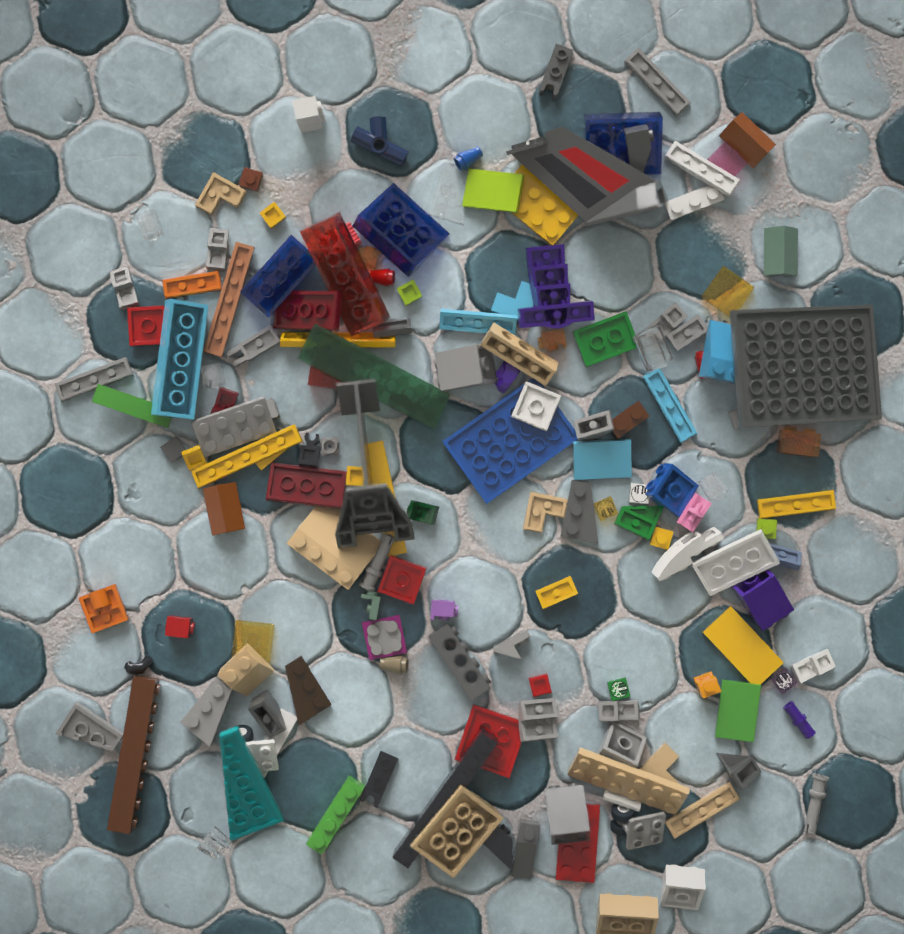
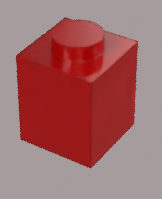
M167 616L165 636L190 638L191 634H194L195 623H193V618Z

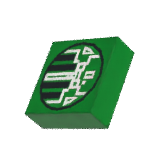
M626 677L607 682L611 701L631 697Z

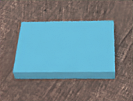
M631 439L573 441L574 480L632 477Z

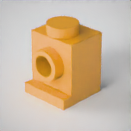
M711 671L693 678L699 695L702 698L721 692L717 678L713 676Z

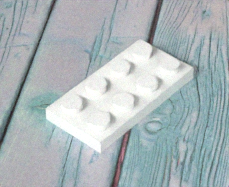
M762 529L693 561L692 567L708 594L712 596L780 564Z

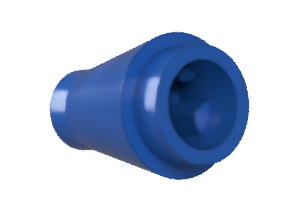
M476 146L473 149L457 153L456 157H454V163L460 171L468 170L483 156V153Z

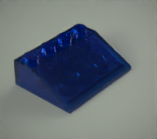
M661 112L584 114V139L629 164L624 128L647 124L649 130L652 129L654 141H651V151L643 173L661 174L663 117Z
M395 183L390 185L357 216L353 224V228L408 278L450 234Z

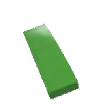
M100 384L97 385L92 399L93 403L169 428L172 417L151 415L152 402Z

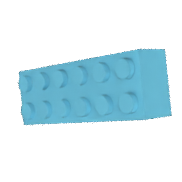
M176 299L165 300L151 415L194 420L208 305Z

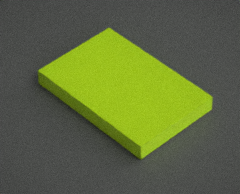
M468 169L462 206L465 208L518 213L524 175Z

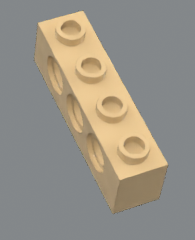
M494 322L481 343L483 348L545 386L557 370L559 362Z

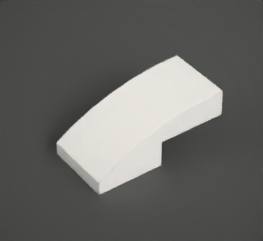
M828 649L790 666L797 683H803L816 675H821L836 667Z

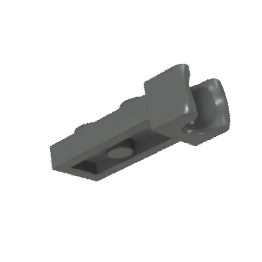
M555 44L538 92L540 96L544 94L545 90L550 89L553 92L552 100L557 99L574 51L573 49Z

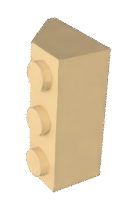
M599 894L596 934H655L659 919L658 898L628 894Z

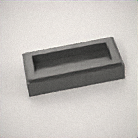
M409 318L372 323L374 338L412 333Z

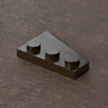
M302 656L285 665L299 726L332 704Z

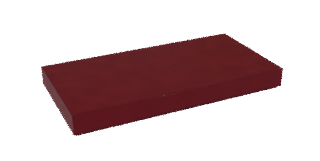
M276 291L273 329L339 331L342 292Z
M271 462L266 501L341 510L347 471Z

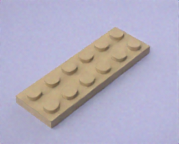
M583 748L578 750L567 774L577 780L588 782L594 786L604 788L674 815L679 811L690 790L686 786Z

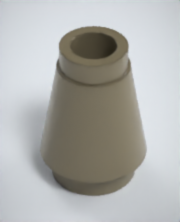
M404 656L381 658L379 667L382 670L402 675L408 672L409 660L404 658Z

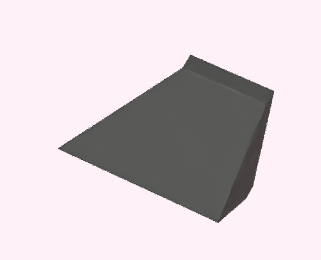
M717 753L734 785L740 791L761 773L752 755Z

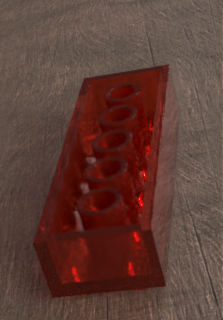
M337 212L300 231L328 291L342 292L340 315L350 336L384 323L390 315L341 213Z

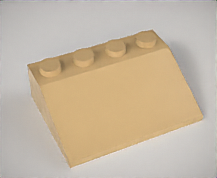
M315 507L286 544L349 590L375 556L381 540L373 534L357 535V546L338 548L335 531L341 510Z
M461 785L410 846L454 878L504 818L495 807Z

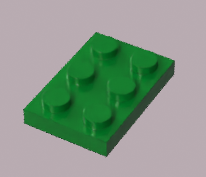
M627 311L572 331L585 367L640 347Z

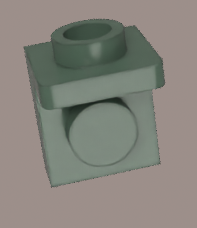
M366 590V593L361 594V598L372 600V603L368 602L366 614H369V619L377 620L381 596H377L378 592Z

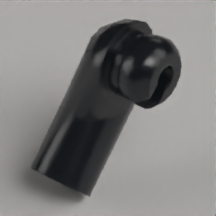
M146 655L140 663L126 662L124 669L130 675L143 674L154 660Z

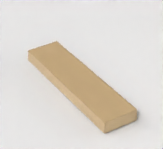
M728 782L681 810L676 815L666 819L665 824L675 839L740 800V797L731 782Z

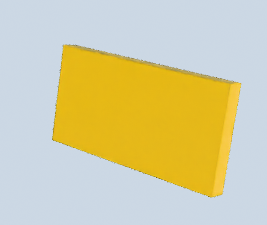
M731 606L703 631V634L749 683L762 684L784 663Z

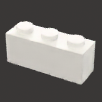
M315 96L292 100L295 118L301 133L324 129L323 122H326L321 102H317Z

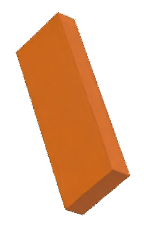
M219 271L162 280L166 300L222 290Z

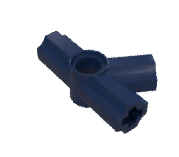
M375 116L369 118L370 132L357 126L350 142L372 152L377 157H382L400 167L403 166L409 151L388 141L386 117ZM377 143L385 145L384 149L380 151L374 147Z

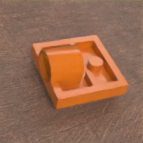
M116 584L79 597L91 633L129 620Z

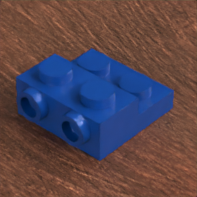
M664 463L656 469L657 476L646 485L647 492L645 495L657 505L663 506L675 517H680L699 485L674 464Z

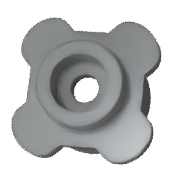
M337 437L321 438V454L323 456L328 454L336 456L339 454V439Z

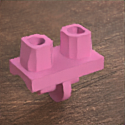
M694 493L676 522L689 531L694 532L712 503Z

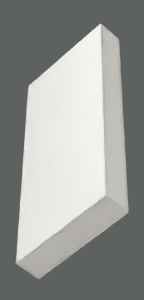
M604 789V800L638 812L640 811V801L631 800L626 796Z

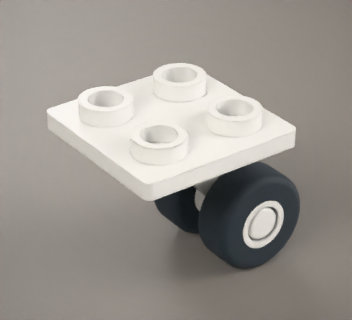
M238 725L260 771L279 770L275 741L251 742L254 737L252 728L248 725Z

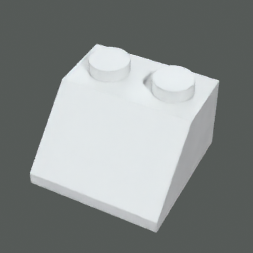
M666 865L662 879L660 906L698 910L705 892V869Z

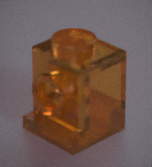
M371 246L360 247L356 261L357 265L376 270L381 251H377L376 248Z
M564 328L541 332L540 337L537 338L539 349H547L550 352L559 350L558 346H561L562 350L567 348Z

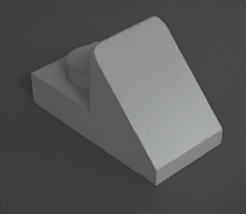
M525 628L495 645L493 649L497 653L521 659L514 645L518 644V646H521L528 642L530 634Z

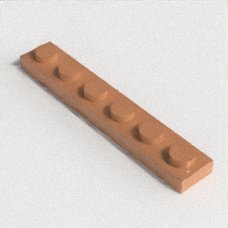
M239 242L235 243L203 350L205 353L223 357L255 250L253 246Z

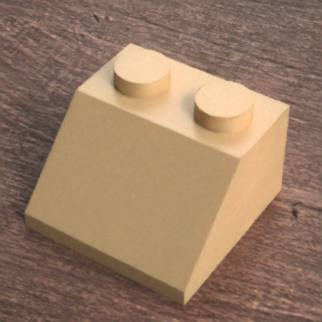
M247 643L220 668L218 676L231 689L248 696L274 669Z

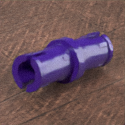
M793 701L788 702L783 707L792 719V724L798 727L805 739L811 738L816 733L806 720L805 714L799 711Z

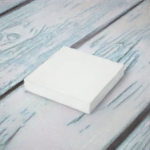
M526 381L511 417L547 432L561 395Z

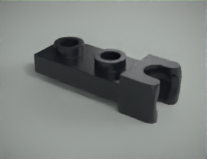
M380 751L361 795V802H364L367 796L371 795L375 798L374 807L378 808L397 763V757Z

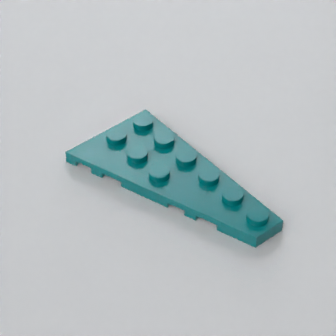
M236 726L220 732L219 738L230 841L283 822L284 817L239 727Z

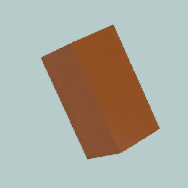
M743 112L735 117L719 135L752 168L776 145Z
M236 482L203 488L212 536L245 529Z

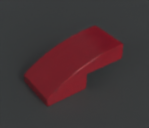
M220 387L215 405L212 407L210 414L235 406L239 393Z

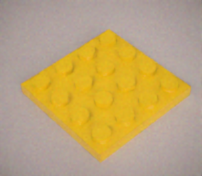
M522 164L515 172L516 174L524 175L518 213L511 214L549 245H555L579 215Z

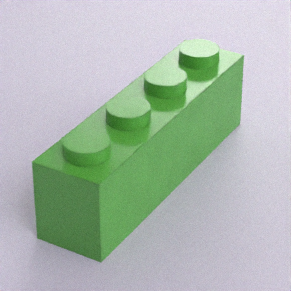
M350 775L347 777L308 838L307 846L321 855L324 853L364 790L365 785Z

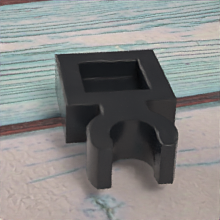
M306 432L304 438L307 444L300 447L298 465L318 467L320 447L315 446L320 441L319 434H316L315 439L311 441L309 440V433Z

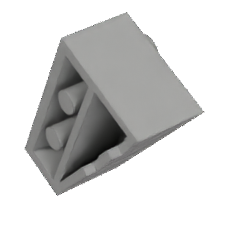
M218 676L180 723L211 747L234 690Z

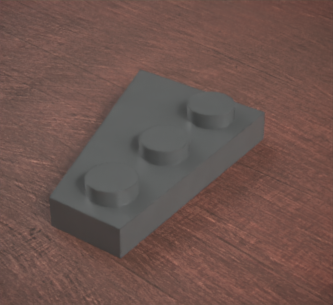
M572 480L560 536L598 544L591 484Z

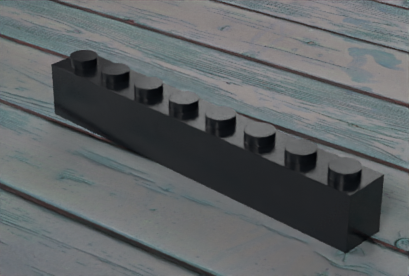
M484 728L480 729L395 848L392 856L393 859L406 868L410 867L419 854L410 845L461 785L465 788L468 786L498 744L497 737Z

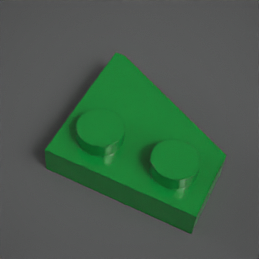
M659 505L622 506L613 525L646 540H650L664 507Z

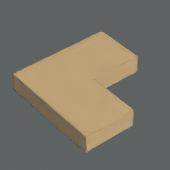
M213 172L195 206L210 215H213L221 199L239 208L247 191Z
M530 492L523 529L542 533L546 514L565 518L568 499Z
M664 742L639 769L678 783L666 770L679 756Z

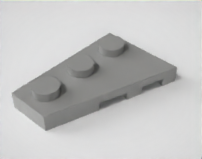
M79 702L74 704L55 733L59 736L71 737L76 741L88 742L93 746L114 751L123 738L122 731Z

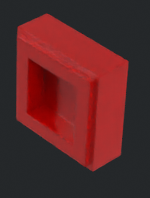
M547 673L528 678L533 697L552 693Z

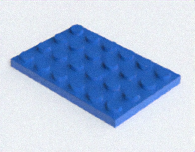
M534 378L527 381L545 389L543 384ZM524 384L442 441L486 504L567 448L573 441L578 440L575 429L558 405L547 432L511 417Z

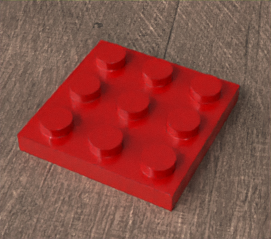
M473 704L455 760L458 761L480 729L484 728L498 738V744L483 763L481 769L510 778L521 745L518 719Z

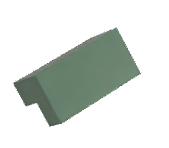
M785 225L764 228V276H798V228Z

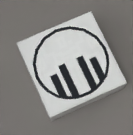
M630 484L629 502L649 504V498L645 495L647 492L645 484Z

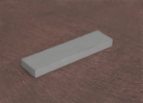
M639 47L625 59L624 63L676 117L691 103Z
M124 357L57 382L55 387L60 401L64 402L96 390L98 384L107 386L131 377L134 374L128 358Z

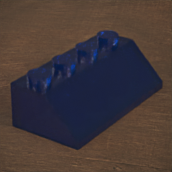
M290 235L243 287L240 293L269 318L320 260L293 235Z

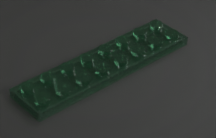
M313 324L297 357L298 360L342 383L375 379L379 402L431 429H435L450 397V394L441 391V389L317 324Z

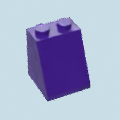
M769 569L731 586L754 623L762 631L770 628L774 623L787 617L789 613L794 611L776 576Z

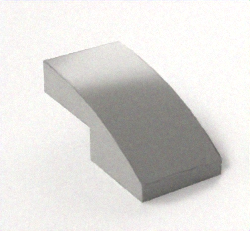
M210 228L206 269L226 270L229 230Z
M128 266L109 271L121 311L140 305Z
M675 302L644 330L658 343L688 316Z
M639 700L598 702L599 721L639 720Z

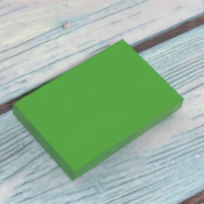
M722 679L715 737L754 742L761 684Z

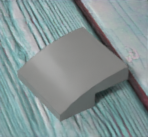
M555 698L519 702L518 722L521 742L558 738L555 722L558 712Z

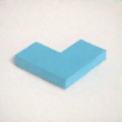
M522 281L515 299L497 292L491 311L497 314L517 315V321H519L518 308L533 307L534 305L530 284Z

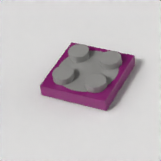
M400 615L362 622L369 660L407 653Z

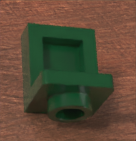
M411 500L407 507V516L410 520L435 525L439 506Z

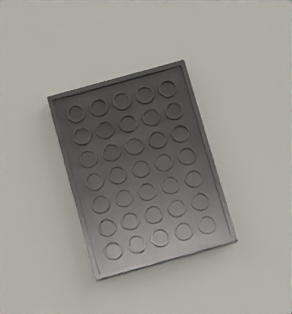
M873 304L730 311L739 428L882 419Z

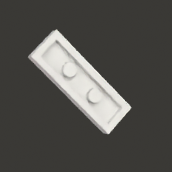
M708 185L663 204L669 220L672 221L724 201V197L721 192Z

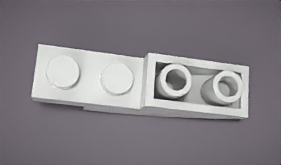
M715 527L701 534L696 530L687 533L661 556L653 568L652 574L661 581L669 579L671 575L678 571L687 569L689 565L693 564L692 556L699 555L706 548L713 547L724 539L722 533Z

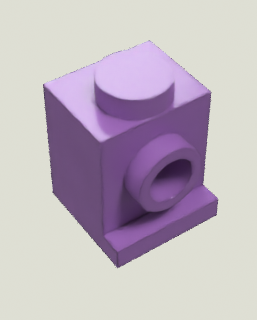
M432 599L430 620H434L435 616H438V620H450V617H458V605H455V601Z

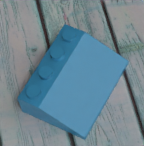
M709 320L699 377L735 384L731 324Z

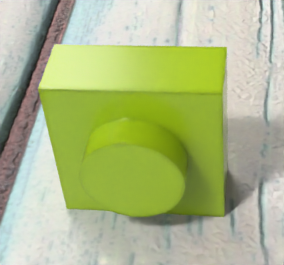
M414 280L397 288L405 306L422 298V294Z
M756 519V531L762 529L766 538L776 539L777 520Z

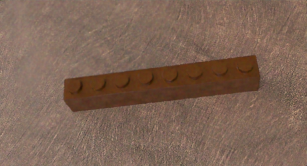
M140 675L133 677L107 831L130 834L133 829L137 828L138 818L136 817V812L140 810L142 802L139 794L140 791H143L145 779H142L143 772H146L148 767V760L145 759L146 754L151 749L149 736L154 731L155 722H152L153 714L156 715L158 703H155L156 695L159 696L161 691V684H159L158 678Z

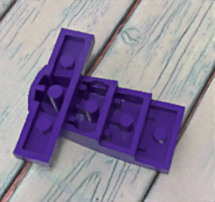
M564 244L526 247L527 269L534 307L518 308L519 328L540 326L545 329L554 330L575 322L594 321V301L570 303V283H568V264H565Z

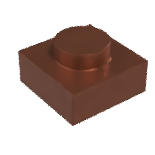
M244 167L239 186L258 192L263 173Z

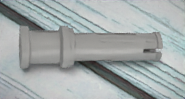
M384 533L370 566L366 567L365 570L367 572L359 586L372 592L375 591L374 586L378 577L382 575V566L395 537Z
M813 773L812 789L809 790L811 798L804 832L816 834L822 800L826 797V784L830 779L828 776Z

